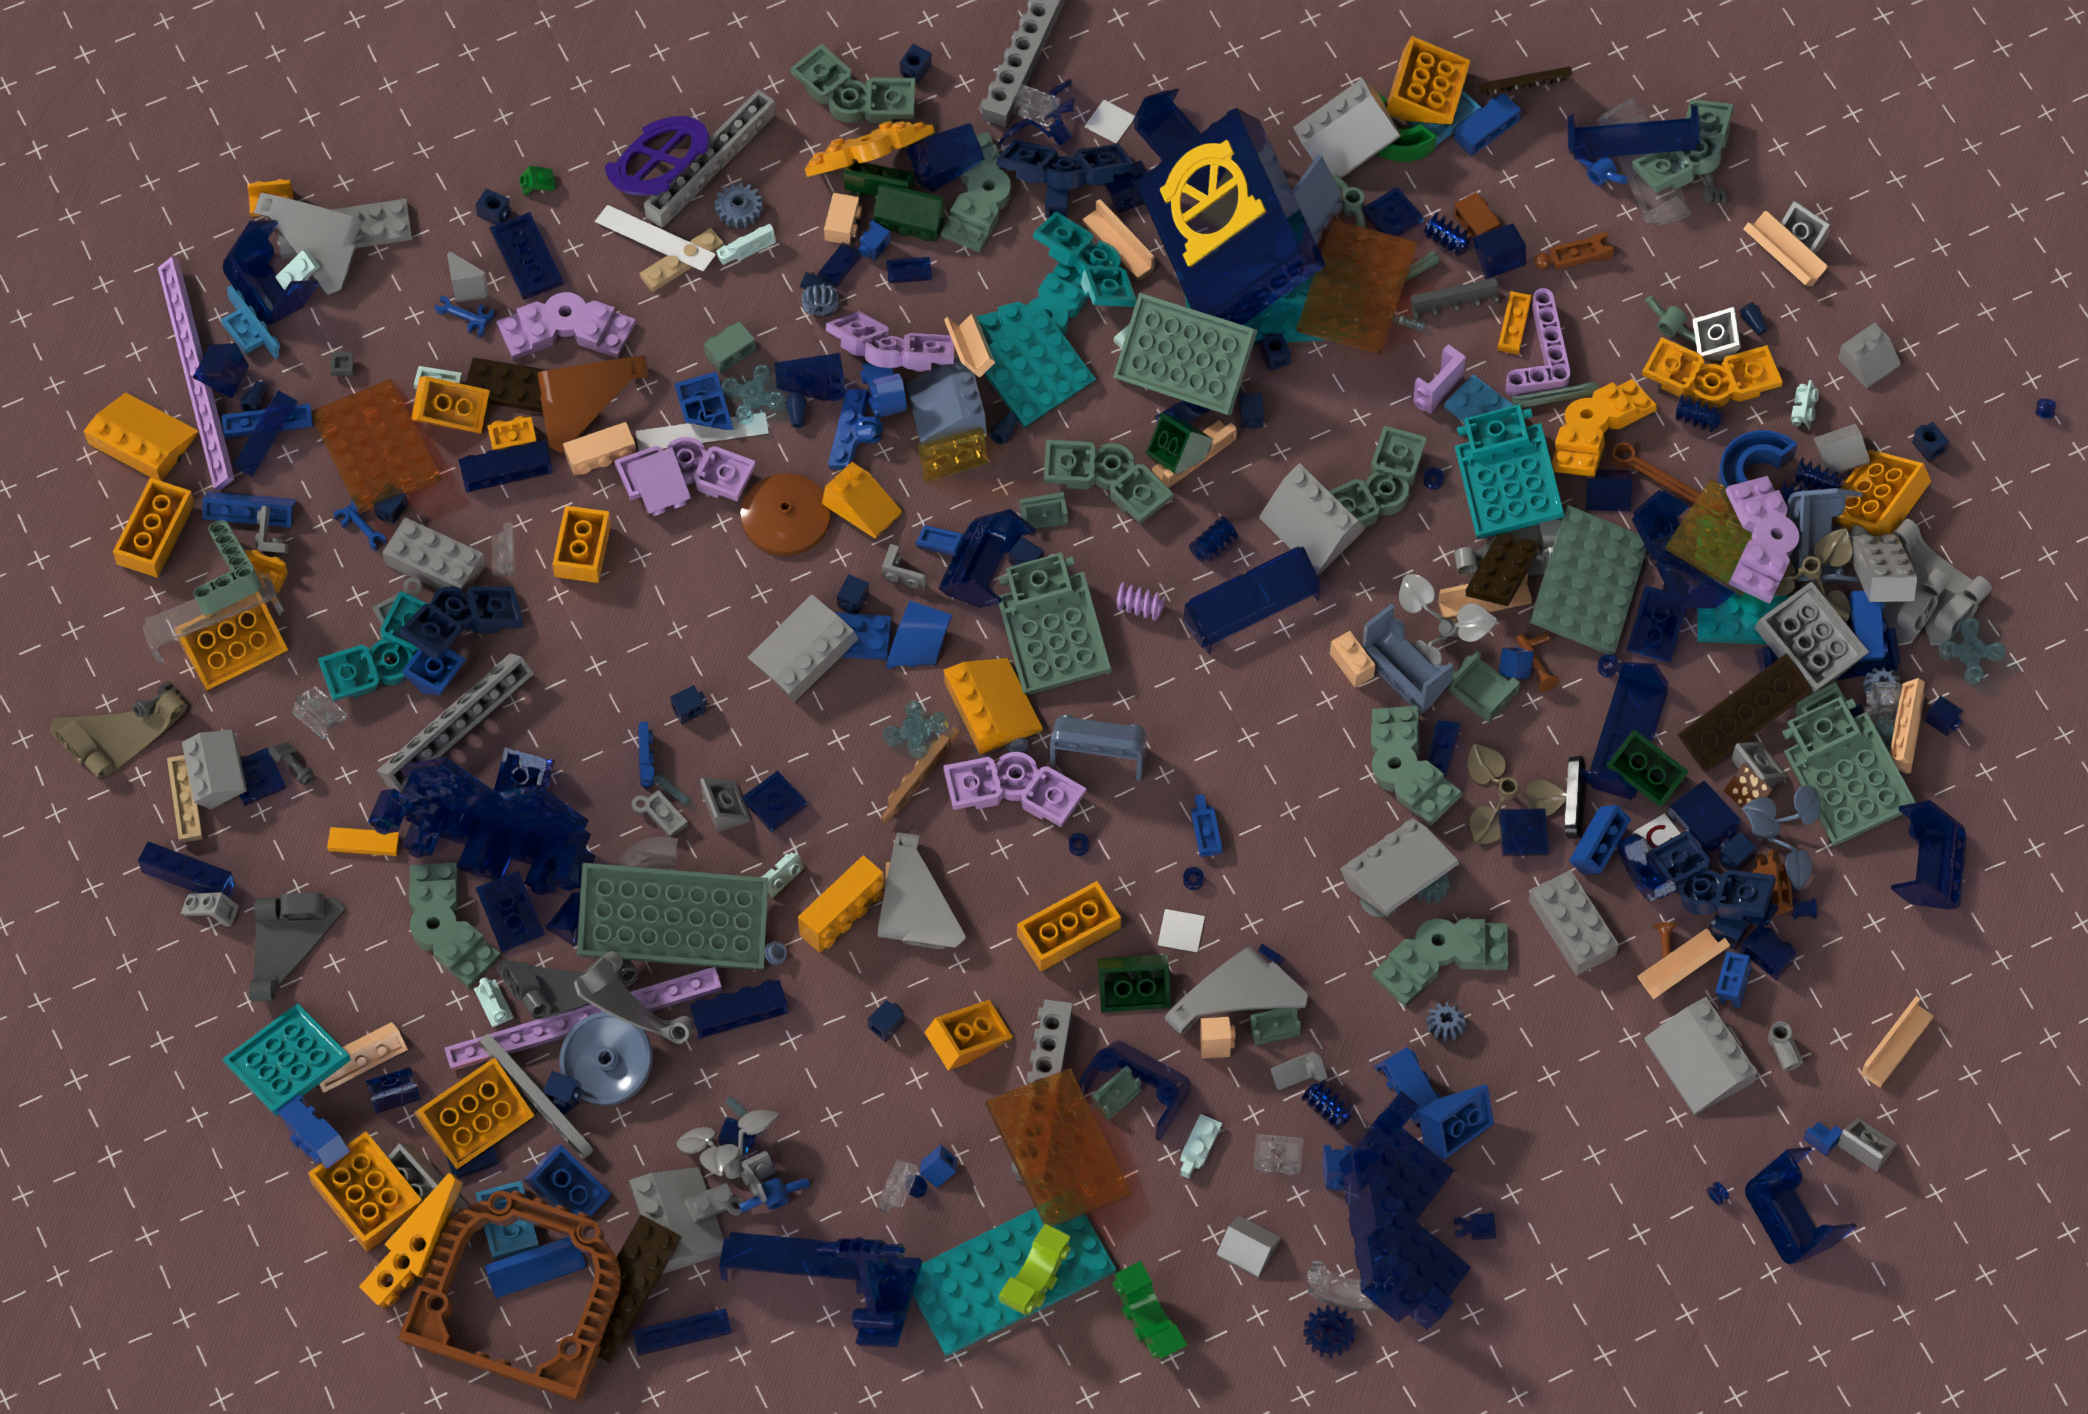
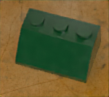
M856 160L853 165L844 169L845 190L851 191L853 195L861 196L868 194L872 195V198L877 199L880 183L914 190L916 172L867 162L858 163Z
M880 183L873 215L874 222L902 236H913L923 241L937 242L944 223L943 198Z
M1161 413L1145 454L1173 473L1179 474L1205 460L1207 453L1211 449L1213 438L1183 419Z
M1636 730L1631 732L1606 765V767L1660 808L1689 773L1687 769Z
M1167 954L1097 959L1101 1013L1171 1008Z

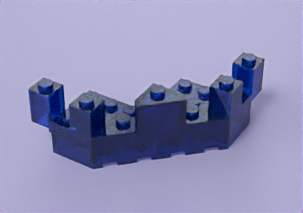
M447 757L405 764L401 773L409 778L403 792L401 793L395 788L382 790L367 822L375 827L376 832L383 835L398 832L403 819L411 822L402 847L407 849L409 854L416 858L432 855L439 837L464 844V850L457 864L458 870L497 882L502 881L511 859L530 864L531 867L524 884L529 886L531 891L537 895L555 893L558 883L562 889L567 891L580 889L582 864H593L596 857L586 849L591 834L584 828H586L589 820L540 785L495 792Z
M1400 1091L1362 1132L1339 1162L1344 1177L1345 1184L1343 1188L1346 1204L1349 1207L1351 1236H1354L1356 1248L1354 1254L1357 1269L1360 1272L1361 1293L1397 1323L1409 1315L1428 1330L1442 1318L1454 1302L1449 1297L1471 1269V1266L1417 1222V1219L1455 1170L1402 1127L1411 1118L1419 1105L1404 1092Z

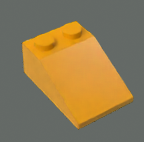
M429 376L419 377L411 421L481 434L490 390Z
M853 462L825 486L822 504L875 539L902 514V510L873 476Z
M990 999L936 1017L924 1032L948 1071L972 1062L1013 1038Z

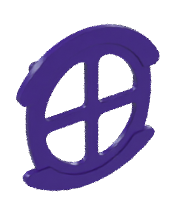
M675 116L657 120L643 127L644 134L625 150L616 163H607L605 165V172L611 184L623 193L658 196L660 193L670 189L669 184L699 154L707 152L710 144L709 133L704 124L695 118ZM671 131L677 132L660 150L646 147L658 135ZM687 135L691 136V147L684 158L679 159L668 155ZM638 153L652 157L634 176L627 175L628 163ZM661 161L675 166L657 178L642 181Z

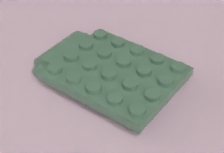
M1062 552L1005 568L1007 575L998 577L1000 585L1010 584L1012 591L997 596L1022 691L1026 696L1112 672L1085 574L1080 572L1069 576L1066 567L1075 565L1073 556L1063 558Z
M1842 696L1787 721L1789 728L1782 731L1785 740L1793 737L1797 745L1785 750L1784 755L1801 787L1806 785L1812 786L1819 793L1821 811L1818 819L1833 847L1917 808L1911 792L1868 713L1865 712L1853 718L1849 710L1856 707L1853 698L1844 702ZM1808 718H1812L1813 721L1808 722Z

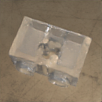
M1256 1134L1253 1169L1262 1173L1279 1171L1285 1175L1301 1173L1304 1138ZM1276 1154H1281V1157L1276 1158Z

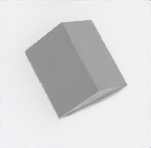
M1793 201L1781 222L1815 254L1827 241L1831 226L1830 223L1797 201Z
M449 251L447 257L456 303L487 298L489 291L485 272Z
M1735 307L1693 319L1697 353L1702 355L1703 360L1723 362L1726 356L1736 354L1741 348Z
M1856 423L1813 438L1827 477L1870 463L1862 434Z
M1761 742L1737 743L1735 745L1732 762L1738 769L1745 763L1770 788L1788 777Z
M705 777L700 779L702 795L717 833L750 821L736 781Z
M1858 1117L1842 1131L1837 1146L1878 1172L1898 1143Z
M1239 1215L1228 1226L1216 1256L1259 1278L1278 1246L1281 1237Z

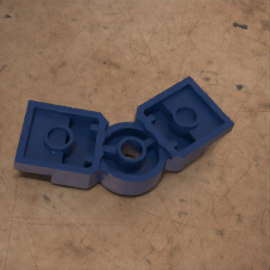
M1015 139L997 158V166L1004 167L1007 170H1016L1017 179L1028 183L1045 182L1047 185L1058 189H1074L1084 184L1101 186L1113 182L1114 174L1122 175L1126 172L1134 171V162L1119 143L1079 149L1074 157H1058L1057 151L1053 148Z
M446 586L435 592L430 604H424L401 628L398 635L434 660H437L443 652L446 653L457 641L460 632L468 628L475 633H498L499 628H521L524 622L514 587L471 586L467 593L464 594L462 589L458 587Z
M1688 830L1648 851L1649 858L1660 871L1662 879L1673 893L1680 894L1684 908L1690 913L1708 915L1716 912L1720 918L1743 921L1744 916L1765 917L1776 883L1775 875L1729 870L1721 876L1713 871L1710 858Z

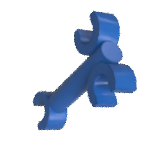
M445 296L440 297L441 303L445 304V306L435 305V311L438 314L451 313L470 321L467 327L468 333L471 334L473 329L478 328L477 333L480 338L485 333L484 327H486L488 321L495 317L494 309H491L488 314H483L485 308L481 304L478 307L477 315L450 304L449 299Z
M358 496L354 497L350 505L334 512V519L337 520L340 517H345L340 522L342 528L347 527L351 519L369 538L370 548L376 551L377 546L374 542L380 540L383 544H386V538L382 533H375L360 517V515L367 512V505L364 504L362 507H356L360 503V498Z

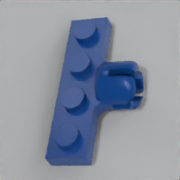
M867 389L846 390L828 462L830 470H843L853 462L858 444L877 443L882 438V436H875L883 434V424L879 417H864L870 396Z

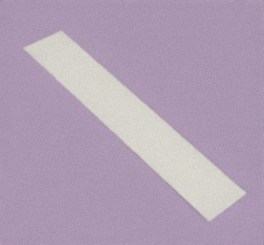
M609 205L605 207L595 220L598 224L668 256H676L679 261L701 271L705 270L716 255L695 245L697 248L696 254L687 256L684 254V247L693 243Z
M766 413L730 417L734 429L732 431L689 423L636 431L638 450L640 452L654 446H659L663 449L668 448V444L671 441L680 437H692L701 443L768 434Z

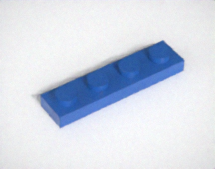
M310 403L221 415L224 439L313 427Z

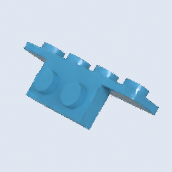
M232 286L227 287L228 299L237 311L222 318L221 325L245 355L265 345L272 356L277 359L280 348L277 338L275 336L272 337L268 333L266 324L257 319L256 313L251 306L246 305L241 292L235 291Z

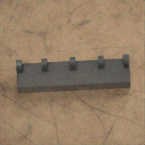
M1496 278L1412 295L1409 307L1413 320L1419 319L1418 313L1431 310L1432 315L1436 316L1438 315L1437 309L1449 306L1453 307L1454 312L1459 311L1458 304L1472 301L1475 307H1479V300L1492 297L1494 303L1499 302L1498 284Z

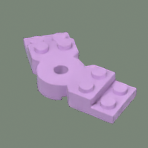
M570 292L558 293L549 298L545 304L536 301L517 308V314L496 321L512 360L553 346L558 338L557 336H574L578 345L618 359L636 324L634 318L615 312V308L597 301L585 303L580 296Z
M860 311L826 323V331L841 339V348L847 350L852 355L865 356V359L870 364L878 367L895 368L903 366L907 369L923 372L925 370L931 371V363H937L938 365L954 363V343L950 335L909 333L904 335V339L889 336V327Z
M680 437L668 444V448H673L686 485L694 483L697 491L716 498L721 495L738 502L756 467V461L716 446L710 447L706 451L704 445L692 437ZM654 446L615 460L616 468L630 501L642 496L628 463L663 451L662 447ZM685 459H689V460H690V461H688V462H682V460H685Z
M1768 476L1728 486L1725 491L1743 529L1752 532V540L1747 543L1729 585L1770 604L1790 562L1789 557L1798 544L1799 532L1796 525L1789 518L1785 517L1788 508L1780 491H1775Z
M1022 752L1004 754L997 763L990 757H984L943 766L953 810L975 806L976 810L997 806L1005 798L1010 801H1021L1023 810L1041 820L1046 818L1062 827L1086 793L1085 787L1048 766L1041 767L1038 770L1034 759ZM1014 774H1018L1021 777L1014 779L1011 776Z

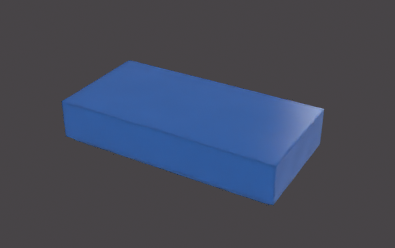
M924 525L916 545L918 548L957 557L966 538L961 533Z

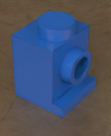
M871 221L870 230L864 232L860 238L861 246L858 249L859 253L866 258L869 257L876 261L891 243L890 231Z

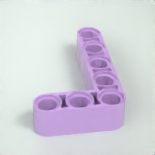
M1546 288L1538 289L1534 293L1532 304L1545 366L1510 371L1507 375L1505 391L1510 397L1567 387L1569 385L1570 367L1554 296Z

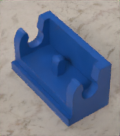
M1726 952L1715 991L1722 1004H1725L1726 1000H1730L1733 1002L1734 1007L1741 1008L1752 969L1749 955Z

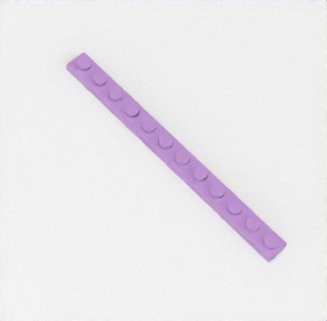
M170 257L158 267L213 488L222 490L235 478L179 259Z
M712 967L630 993L647 1009L653 1012L722 991L716 969ZM590 1004L567 1013L538 1019L491 1033L490 1035L509 1055L566 1038L569 1031L579 1021L589 1015L604 1011ZM484 1036L444 1048L451 1072L491 1060L478 1042Z

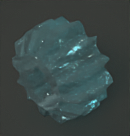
M1444 874L1434 881L1433 884L1431 883V885L1418 892V900L1421 901L1425 898L1426 903L1429 904L1431 899H1433L1438 904L1440 897L1445 898L1447 890L1450 889L1448 874Z

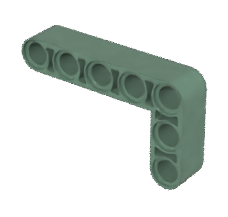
M223 520L214 522L209 526L208 530L230 572L194 590L193 596L201 613L204 615L213 614L256 593L262 586L252 563L228 523Z

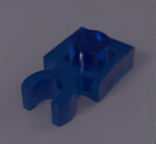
M1494 1213L1470 1214V1221L1460 1217L1454 1219V1225H1461L1463 1227L1462 1230L1455 1231V1237L1457 1238L1471 1234L1472 1240L1496 1239Z

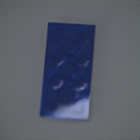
M530 212L490 227L493 239L523 300L564 285L563 279Z

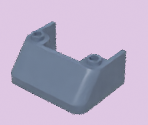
M1835 488L1800 491L1790 495L1787 503V518L1796 525L1799 532L1798 544L1789 557L1790 563L1795 569L1794 575L1799 572V568H1802L1804 559L1810 556L1815 557V545L1821 538L1831 533L1832 517H1838L1844 512L1846 498L1862 497L1863 492ZM1828 563L1825 566L1821 565L1822 573L1820 580L1822 584L1859 582L1858 577L1844 576L1842 567L1834 568ZM1804 574L1797 580H1794V582L1817 583L1816 580L1807 579Z
M1390 604L1364 625L1362 647L1374 662L1375 671L1410 706H1418L1419 714H1423L1451 683L1454 665L1450 662L1446 666L1436 664L1433 667L1405 639V626L1399 619L1393 617L1394 606Z
M1062 715L1056 719L1051 735L1050 768L1055 769L1058 749L1137 760L1136 780L1141 781L1146 753L1147 732L1142 726L1136 724L1129 726Z

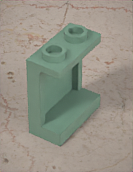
M1476 651L1472 656L1468 655L1464 659L1462 667L1458 671H1453L1452 680L1447 687V691L1490 723L1517 695L1520 682L1513 677L1509 681L1483 662L1480 659L1481 653Z

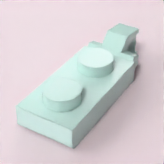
M771 224L760 227L754 232L716 251L717 257L723 265L735 259L739 262L776 243L774 229Z
M1200 1114L1181 1153L1180 1161L1184 1163L1181 1168V1176L1189 1179L1194 1168L1200 1169L1201 1166L1203 1167L1221 1130V1122Z

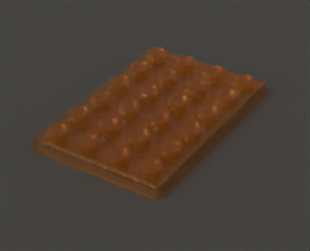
M1333 219L1296 332L1382 355L1418 242Z
M392 379L311 411L312 421L359 514L375 508V504L402 493L409 494L442 480Z
M1071 1068L986 1101V1107L1043 1224L1051 1227L1057 1226L1127 1198L1132 1194Z

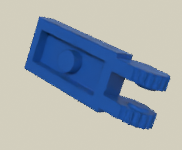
M640 722L638 726L640 783L644 788H650L654 783V767L650 765L654 764V753L649 751V744H653V730H648V722Z

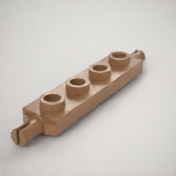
M952 727L946 736L942 734L938 740L934 739L929 745L926 755L924 757L920 756L916 761L914 770L903 777L902 785L890 793L887 800V810L880 817L884 824H888L894 815L897 816L949 751L953 741L960 734L956 727Z

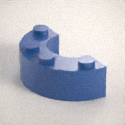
M869 362L863 363V371H860L862 384H867L870 393L868 403L870 410H873L874 416L881 418L905 412L906 397L901 376L894 374L892 368L878 367Z
M1769 430L1751 431L1735 438L1726 447L1718 471L1717 483L1722 499L1731 507L1732 504L1725 490L1728 486L1748 481L1743 472L1748 466L1755 463H1766L1780 469L1795 457L1797 443L1784 434Z

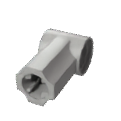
M1780 1021L1774 1023L1771 1027L1767 1041L1774 1048L1783 1071H1791L1801 1066L1803 1060L1791 1036V1027L1786 1022ZM1780 1032L1785 1038L1780 1039L1774 1033Z

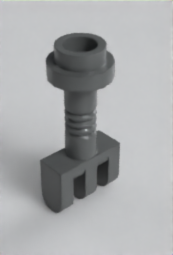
M1712 172L1702 174L1707 185L1702 190L1704 201L1707 203L1725 204L1727 202L1724 188L1716 187Z
M168 681L158 686L157 693L159 695L146 702L142 699L136 701L135 705H133V711L137 717L148 716L150 709L156 706V702L160 697L170 690H173L182 700L184 696L181 693L178 694V690Z
M289 742L270 747L269 754L277 762L284 760L298 774L296 780L300 784L307 785L314 779L313 770L310 767L304 768L293 757L296 749Z

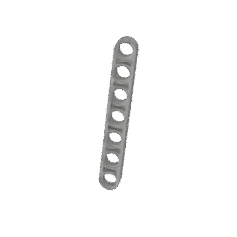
M487 1033L478 1041L491 1059L496 1058L509 1079L582 1159L589 1156L593 1152L590 1144L496 1040Z

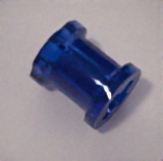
M1811 898L1809 901L1792 899L1794 909L1791 911L1792 919L1809 916L1812 919L1817 918L1816 898Z

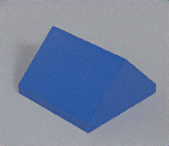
M418 649L402 673L423 694L441 695L465 663L466 658L448 649L446 653L443 652L437 660H434Z

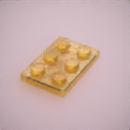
M982 428L918 445L921 473L924 482L988 464L985 434Z

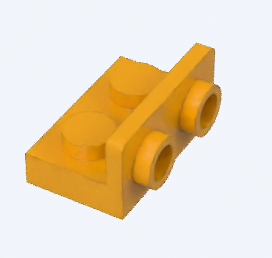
M278 179L276 181H256L247 184L251 217L260 216L254 214L260 193L294 200L291 180Z
M518 416L511 421L498 420L493 422L492 425H487L493 453L537 444L531 417Z
M244 549L261 582L260 590L278 595L288 575L286 563L278 557L271 558L257 550L250 551Z

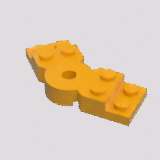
M891 121L880 124V128L872 131L871 134L856 139L843 140V138L832 140L826 151L815 153L805 167L806 175L809 177L853 165L856 159L858 163L878 159L892 152L891 150L903 148L935 133L933 125H924L923 122L911 124V122L904 123L903 121L892 124Z
M1661 337L1642 371V376L1662 384L1661 389L1681 398L1690 395L1697 405L1708 409L1720 408L1727 404L1730 399L1742 402L1760 397L1761 392L1781 387L1783 383L1767 345L1726 356L1720 366L1717 364H1704L1705 362L1701 354Z
M1631 379L1619 386L1612 382L1594 391L1592 398H1582L1572 402L1565 410L1566 425L1560 427L1555 441V452L1551 462L1553 472L1595 477L1605 446L1604 433L1608 430L1609 426L1610 429L1619 430L1657 411L1654 401Z

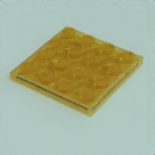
M1710 479L1665 549L1743 596L1745 592L1729 585V582L1747 543L1752 540V532L1743 529L1725 491L1726 487Z

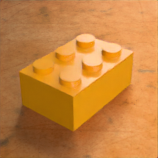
M565 506L552 564L554 577L599 583L611 528L609 511Z

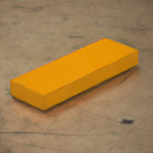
M1510 291L1498 343V351L1519 355L1532 295Z
M330 827L327 849L330 852L397 856L400 834L393 831Z

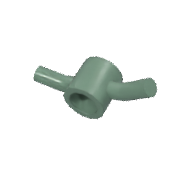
M1334 175L1333 178L1343 193L1342 212L1349 217H1356L1358 232L1366 231L1365 216L1362 211L1363 192L1356 187H1349L1340 177Z
M1653 296L1646 298L1645 302L1660 317V320L1657 322V328L1661 333L1668 337H1674L1678 332L1681 336L1696 344L1695 333L1683 326L1687 316L1681 309L1670 306L1665 311Z

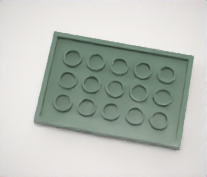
M1139 293L1113 378L1231 415L1258 330Z
M1567 505L1564 509L1565 517L1561 519L1529 623L1613 656L1617 649L1650 538Z

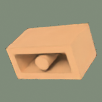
M833 193L824 227L825 241L851 244L852 237H856L858 231L856 221L861 219L863 206H859V197Z
M1351 631L1331 641L1330 655L1355 688L1374 677L1375 664Z
M1229 1017L1201 1019L1200 1043L1202 1059L1230 1057L1231 1048H1235V1026L1230 1025Z

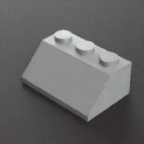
M234 730L202 732L182 742L194 803L208 809H213L247 791Z

